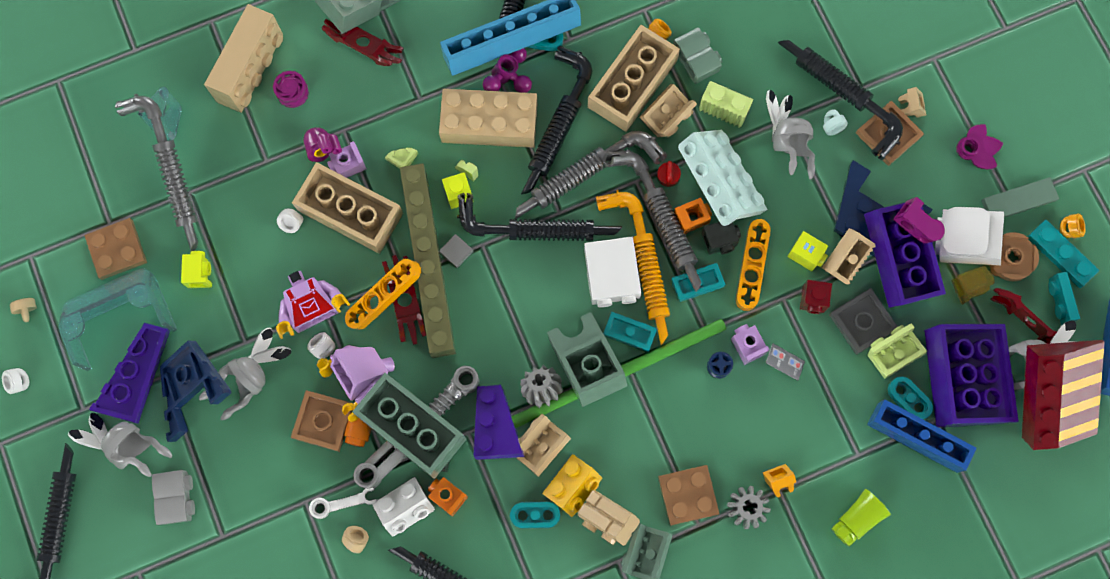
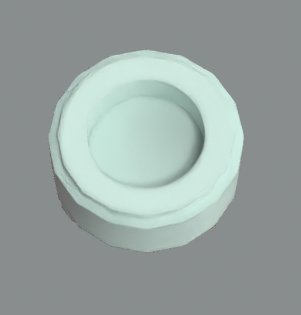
M830 110L824 117L823 129L827 135H835L844 130L848 122L844 115H840L836 110Z

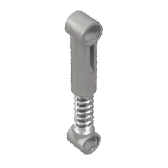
M470 366L458 368L454 373V377L450 380V384L444 388V392L442 394L439 393V397L434 398L433 403H429V408L441 416L445 414L447 409L450 410L452 404L455 405L456 400H460L461 397L476 391L480 380L474 368ZM465 374H470L473 376L472 383L466 386L460 383L461 377ZM386 441L364 463L356 467L353 475L354 481L364 489L376 488L381 483V480L406 456ZM393 450H395L380 466H378ZM366 470H372L374 473L372 481L364 483L362 480L363 473Z

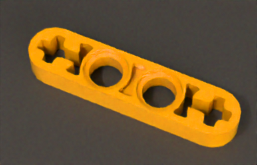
M763 219L754 220L747 230L736 294V304L743 311L753 310L758 304L770 237V225ZM761 226V230L765 232L761 234L759 242H750V240L755 241L757 232L753 229ZM751 248H758L762 253L761 258L752 259L749 256V250ZM749 270L755 271L758 275L757 281L748 282L745 279V272ZM747 288H756V290L752 289L750 291V299H753V301L746 305L745 300L741 299V297L746 295Z
M409 259L399 261L346 312L345 322L347 326L358 330L366 328L420 277V265L416 261ZM407 266H410V267H411V268L409 269L410 275H407V274H406V273L408 272ZM391 280H394L396 284L395 290L389 293L387 285ZM374 296H377L379 300L378 306L372 309L370 301ZM356 314H360L358 323L355 322L357 320Z

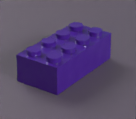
M905 203L876 209L864 214L870 239L876 246L873 248L889 308L946 294L933 243L920 242L893 220Z

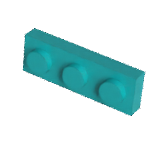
M1044 220L1027 236L1062 272L1068 273L1069 279L1078 288L1083 287L1100 271L1047 220Z

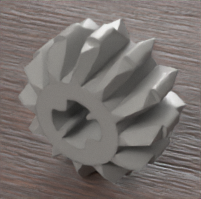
M543 364L540 369H537L533 366V372H525V378L520 380L522 396L525 397L530 405L535 403L540 408L543 403H546L550 407V401H558V394L562 393L561 377L556 374L553 367L547 369Z
M753 486L748 487L747 494L745 489L740 487L738 488L740 496L736 493L730 495L736 503H727V507L734 508L735 510L728 513V516L733 517L737 515L738 518L734 522L736 526L744 520V529H749L750 522L754 528H758V520L763 523L767 521V518L762 513H770V508L763 507V504L768 503L769 499L760 500L763 494L762 490L757 491L753 495ZM745 501L748 504L754 505V509L751 510L752 514L749 511L744 512L743 506H746Z

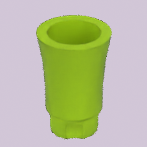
M864 489L856 502L839 518V522L832 527V531L849 547L856 539L859 540L875 525L889 517L891 513L874 494Z

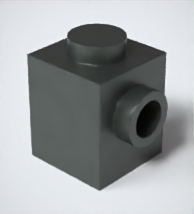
M720 222L705 226L701 233L709 255L718 252L727 254L734 251V247L737 246L739 238H741L739 227L737 224L734 225L733 222L726 226L721 225Z

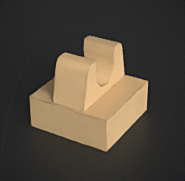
M917 87L907 89V93L898 98L901 104L908 102V107L901 109L906 116L915 115L917 118L926 116L923 93Z

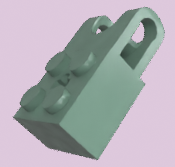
M315 0L317 5L342 34L380 15V11L400 1Z
M591 312L581 316L583 330L577 337H566L558 328L547 332L550 344L582 407L627 387L625 373Z

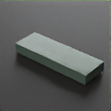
M1049 177L986 197L981 201L986 211L1004 212L1005 218L1059 200V196Z

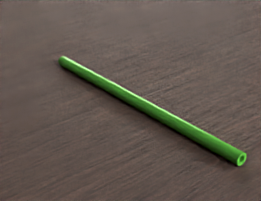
M719 319L621 365L625 377L726 330L724 321ZM572 388L559 394L558 401H550V407L543 403L540 408L535 405L512 416L515 428L537 419L541 414L545 415L577 400L578 397L574 389Z

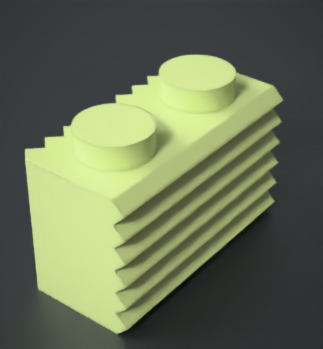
M710 81L701 99L699 110H703L704 113L708 112V115L712 114L717 119H725V122L729 121L730 124L733 123L734 126L738 125V128H740L754 99Z

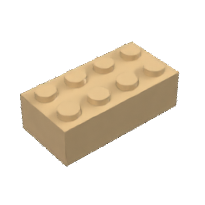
M249 4L246 6L204 84L217 103L242 113L244 107L249 105L254 88L260 85L262 73L266 67L270 66L276 47L278 48L283 41V33L273 14Z
M640 25L589 95L588 108L627 132L677 62L680 49L643 25Z
M443 89L439 126L441 142L535 148L537 93Z
M317 162L292 202L300 213L379 254L403 215L400 205Z

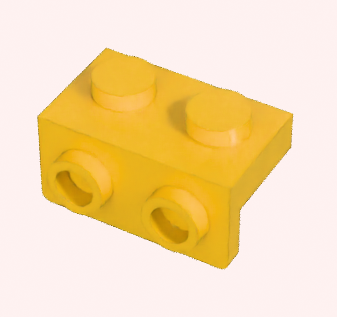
M572 454L542 494L569 516L573 517L581 509L590 493L598 488L602 477L591 466Z

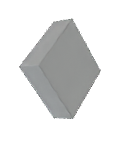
M455 234L439 252L458 268L473 253V249Z

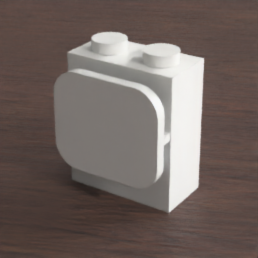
M974 207L943 209V216L938 217L937 220L941 221L944 225L945 234L935 244V254L940 256V262L1001 265L1004 212L986 211L983 208Z
M633 237L584 243L592 305L597 304L598 307H608L612 305V302L622 301V304L635 303L636 299H640L641 288Z

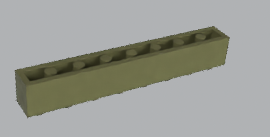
M423 163L400 167L414 260L421 267L418 285L429 353L432 358L456 354L426 169Z

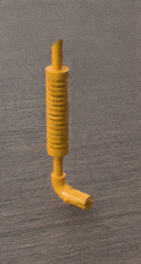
M616 190L617 193L596 196L599 211L619 206L620 208L627 207L630 215L633 216L637 236L633 237L638 272L642 283L641 286L643 287V292H645L643 294L646 301L645 304L648 306L646 308L649 320L656 321L659 340L662 346L668 337L665 318L670 316L668 303H665L667 298H665V289H663L664 285L662 284V275H660V266H658L659 262L655 252V243H653V234L646 233L642 216L644 212L643 206L634 194L619 192V190Z

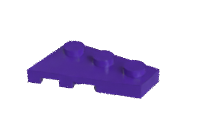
M501 385L477 386L473 456L476 460L525 457L511 417L507 398Z

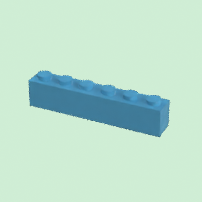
M547 0L441 41L440 45L444 60L451 75L454 76L503 55L510 54L581 26L580 8L576 0Z

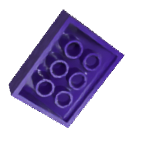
M939 324L924 330L936 427H964L1019 422L1005 324Z

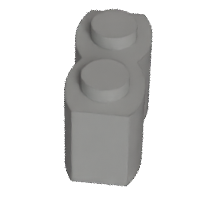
M179 470L152 474L156 525L192 521V515L195 514V504L193 500H190L189 494L190 490L193 489V480L187 471Z

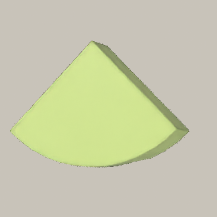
M413 148L393 150L386 155L385 159L400 169V167L410 166L418 155V151Z
M460 160L455 166V169L461 173L465 172L466 177L473 182L479 176L477 166L470 162L466 164L464 160Z

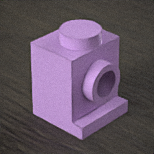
M354 141L342 148L341 153L337 155L329 154L331 158L327 162L329 168L346 178L367 169Z
M745 324L734 330L736 335L731 338V341L744 365L769 352L768 346L765 345L755 325L749 328L748 324ZM746 338H752L754 344L748 345Z

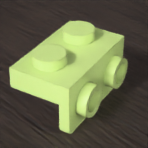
M912 323L906 327L903 325L898 326L891 332L890 337L885 340L881 337L870 345L872 348L867 356L884 379L926 354L927 350L912 332L915 328Z

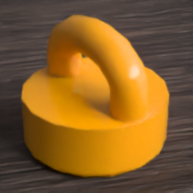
M654 19L649 25V30L665 40L672 35L670 27L661 19Z
M1079 213L1069 215L1061 221L1060 233L1065 238H1079L1085 235V222ZM1067 223H1068L1069 232L1066 231V225H1067Z

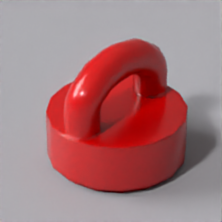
M668 161L658 168L657 179L660 184L671 187L679 182L681 171L678 165Z

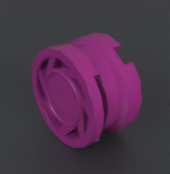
M296 71L282 72L274 80L273 90L282 105L295 108L304 104L308 99V86L301 74Z

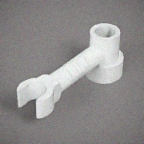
M365 489L357 495L330 502L324 498H316L310 503L309 511L313 517L323 519L330 512L364 503L372 505L377 500L368 501L365 495L375 489ZM324 505V512L317 513V507Z

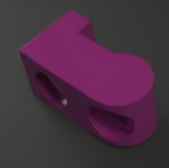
M918 197L907 200L893 220L922 243L940 240L945 234L942 222L932 219L921 209L924 203Z

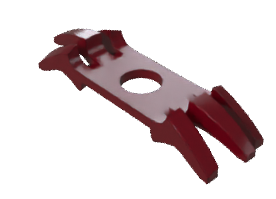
M324 20L326 25L322 26V30L336 43L341 42L374 60L377 65L391 66L392 64H400L402 62V59L389 53H402L403 47L394 46L387 40H381L359 27H355L342 34L330 20ZM365 37L370 43L367 46H359L356 41L358 38Z
M396 255L392 256L394 266L399 262ZM383 261L382 265L385 274H387L390 269L387 261ZM407 266V275H410V266ZM394 280L388 283L391 293L396 287ZM413 283L402 293L411 295V304L403 307L399 305L397 298L393 305L401 342H406L403 323H407L413 345H416L418 342L415 320L418 321L422 337L427 335Z
M1001 288L993 290L999 296H993L990 299L991 301L1004 305L1009 315L1015 314L1039 336L1037 340L1044 341L1046 344L1051 343L1057 331H1053L1022 303V296ZM1027 317L1031 318L1036 324L1030 322Z

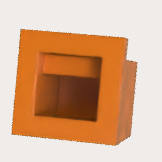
M702 198L674 209V213L685 235L688 232L708 225L712 216L709 205L707 203L704 204ZM695 215L697 220L691 221L689 216Z
M444 477L441 480L436 478L428 488L430 492L428 498L451 516L455 515L468 498L465 493ZM443 490L450 492L448 499L441 498Z

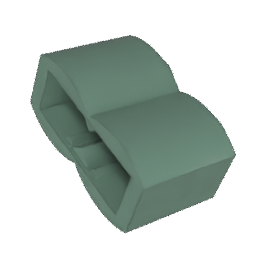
M698 27L673 41V45L680 49L678 59L684 65L689 77L695 84L718 73L722 66L720 54L710 47V39L707 33L702 32Z

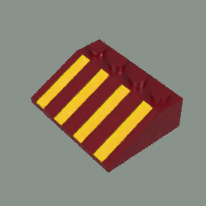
M1103 340L1027 345L1022 438L1033 450L1061 448L1098 433L1104 354Z

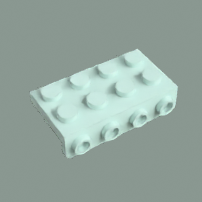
M722 130L694 132L682 141L678 148L721 225L726 226L736 219L760 215L768 210L762 195L754 187L751 176L743 168L739 155L731 147L728 136Z

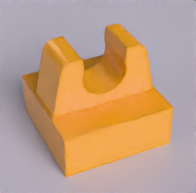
M786 464L762 472L765 482L776 497L781 496V488L786 487L790 493L794 491V483H797L796 478Z

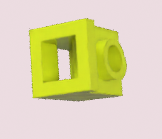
M191 251L190 254H183L181 283L187 288H212V282L208 280V276L211 275V263L205 257V252Z

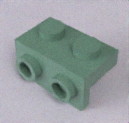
M639 523L635 531L631 533L628 551L623 556L622 572L640 579H660L672 534Z

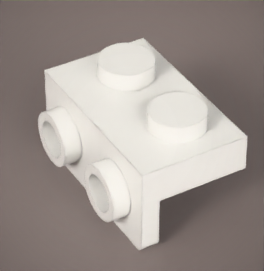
M415 477L372 504L381 523L392 537L404 532L409 526L424 519L435 510Z

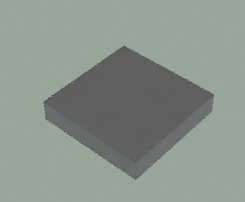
M871 288L829 314L856 355L869 348L875 340L881 337L885 338L898 327Z

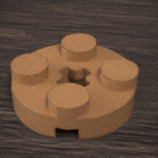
M1016 232L1006 233L1003 235L1001 265H989L990 271L994 276H999L1004 280L1020 281L1028 277L1036 269L1039 262L1038 249L1035 244L1032 245L1028 241L1029 238ZM1013 251L1014 255L1018 256L1019 259L1011 262L1007 255Z

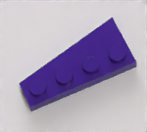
M144 323L128 347L126 356L122 362L119 361L114 369L115 373L110 381L105 383L100 391L102 392L95 403L93 402L89 410L138 424L170 330Z

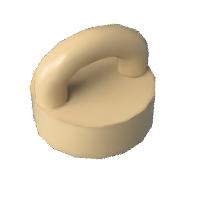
M33 298L16 300L10 304L11 313L21 314L24 322H29V312L37 308Z
M358 526L346 528L342 536V542L345 547L351 552L358 554L363 551L369 539L367 532Z

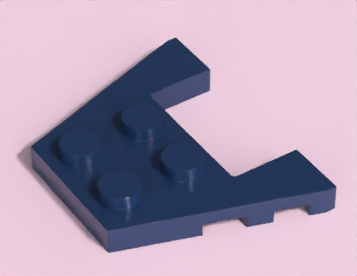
M854 160L849 165L834 232L843 237L850 228L871 241L864 214L884 208V206L859 192L871 171ZM923 204L924 212L929 215L933 209ZM874 251L870 252L875 257Z
M188 340L160 366L162 395L167 397L168 409L164 411L165 421H169L170 432L166 433L167 442H176L188 431L181 408L204 387L210 404H219L232 393L196 341Z

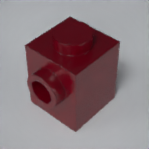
M807 280L802 286L800 310H806L811 314L824 313L830 307L832 283Z

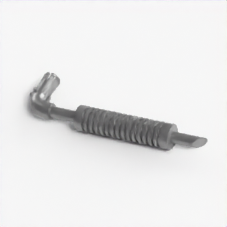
M134 94L133 98L116 102L115 108L124 107V109L117 110L120 116H126L127 114L139 111V113L145 112L148 120L151 119L158 144L152 145L154 152H157L155 157L159 158L156 159L157 162H160L158 167L161 166V169L159 170L163 171L161 176L164 175L162 180L166 181L164 185H167L165 190L168 189L169 191L166 193L167 195L170 194L168 199H171L169 203L173 204L171 206V209L174 208L172 213L176 214L173 216L174 218L177 217V220H175L176 226H183L190 251H195L198 246V240L193 223L198 222V219L193 214L195 210H192L194 206H191L193 202L189 201L191 199V196H188L190 192L186 191L188 187H185L187 183L183 181L186 179L182 178L184 173H181L183 169L179 168L181 166V163L178 164L180 159L176 158L178 154L175 155L177 149L174 150L176 147L174 140L167 141L160 118L162 113L158 104L153 99L147 96H138V94Z
M631 131L623 135L620 141L606 150L598 147L583 157L582 160H578V163L575 162L574 165H570V168L567 167L562 173L560 172L554 178L552 177L550 180H547V184L544 182L543 186H539V189L537 187L531 191L533 197L517 207L515 219L537 205L541 209L547 207L548 203H552V200L556 201V198L559 199L564 193L566 194L572 188H576L580 183L582 184L588 178H591V175L594 176L595 173H599V170L602 171L603 168L607 167L603 159L606 152H619L626 147L631 148L634 145H638L640 149L646 151L655 164L660 163L659 158L663 162L667 154L657 144L655 137L650 136L646 132Z
M622 149L619 152H606L603 159L607 167L631 166L636 175L640 176L647 190L643 198L671 253L675 265L679 271H686L696 292L701 285V280L694 268L698 260L695 254H693L692 247L687 237H685V233H683L684 231L663 188L655 187L649 175L647 163L641 156L631 152L629 149L626 151Z

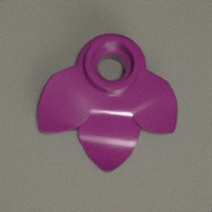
M985 124L975 125L968 130L967 136L957 143L956 151L962 159L971 160L980 169L989 170L996 168L997 163L993 156L1002 148L1003 142L986 136L987 128ZM964 147H970L971 152L966 151Z

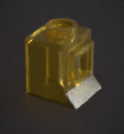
M985 265L959 274L958 278L951 280L962 305L971 298L985 294L991 290L990 286L995 283L992 273L987 270Z

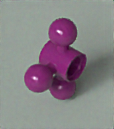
M525 48L499 58L492 68L491 75L483 80L482 86L484 91H499L501 84L509 82L510 79L514 82V89L517 92L527 93L532 87L531 79L526 75H517L515 73L518 69V63H522L527 57Z

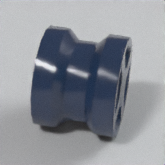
M726 352L714 353L707 362L708 373L717 379L725 378L733 369V359Z

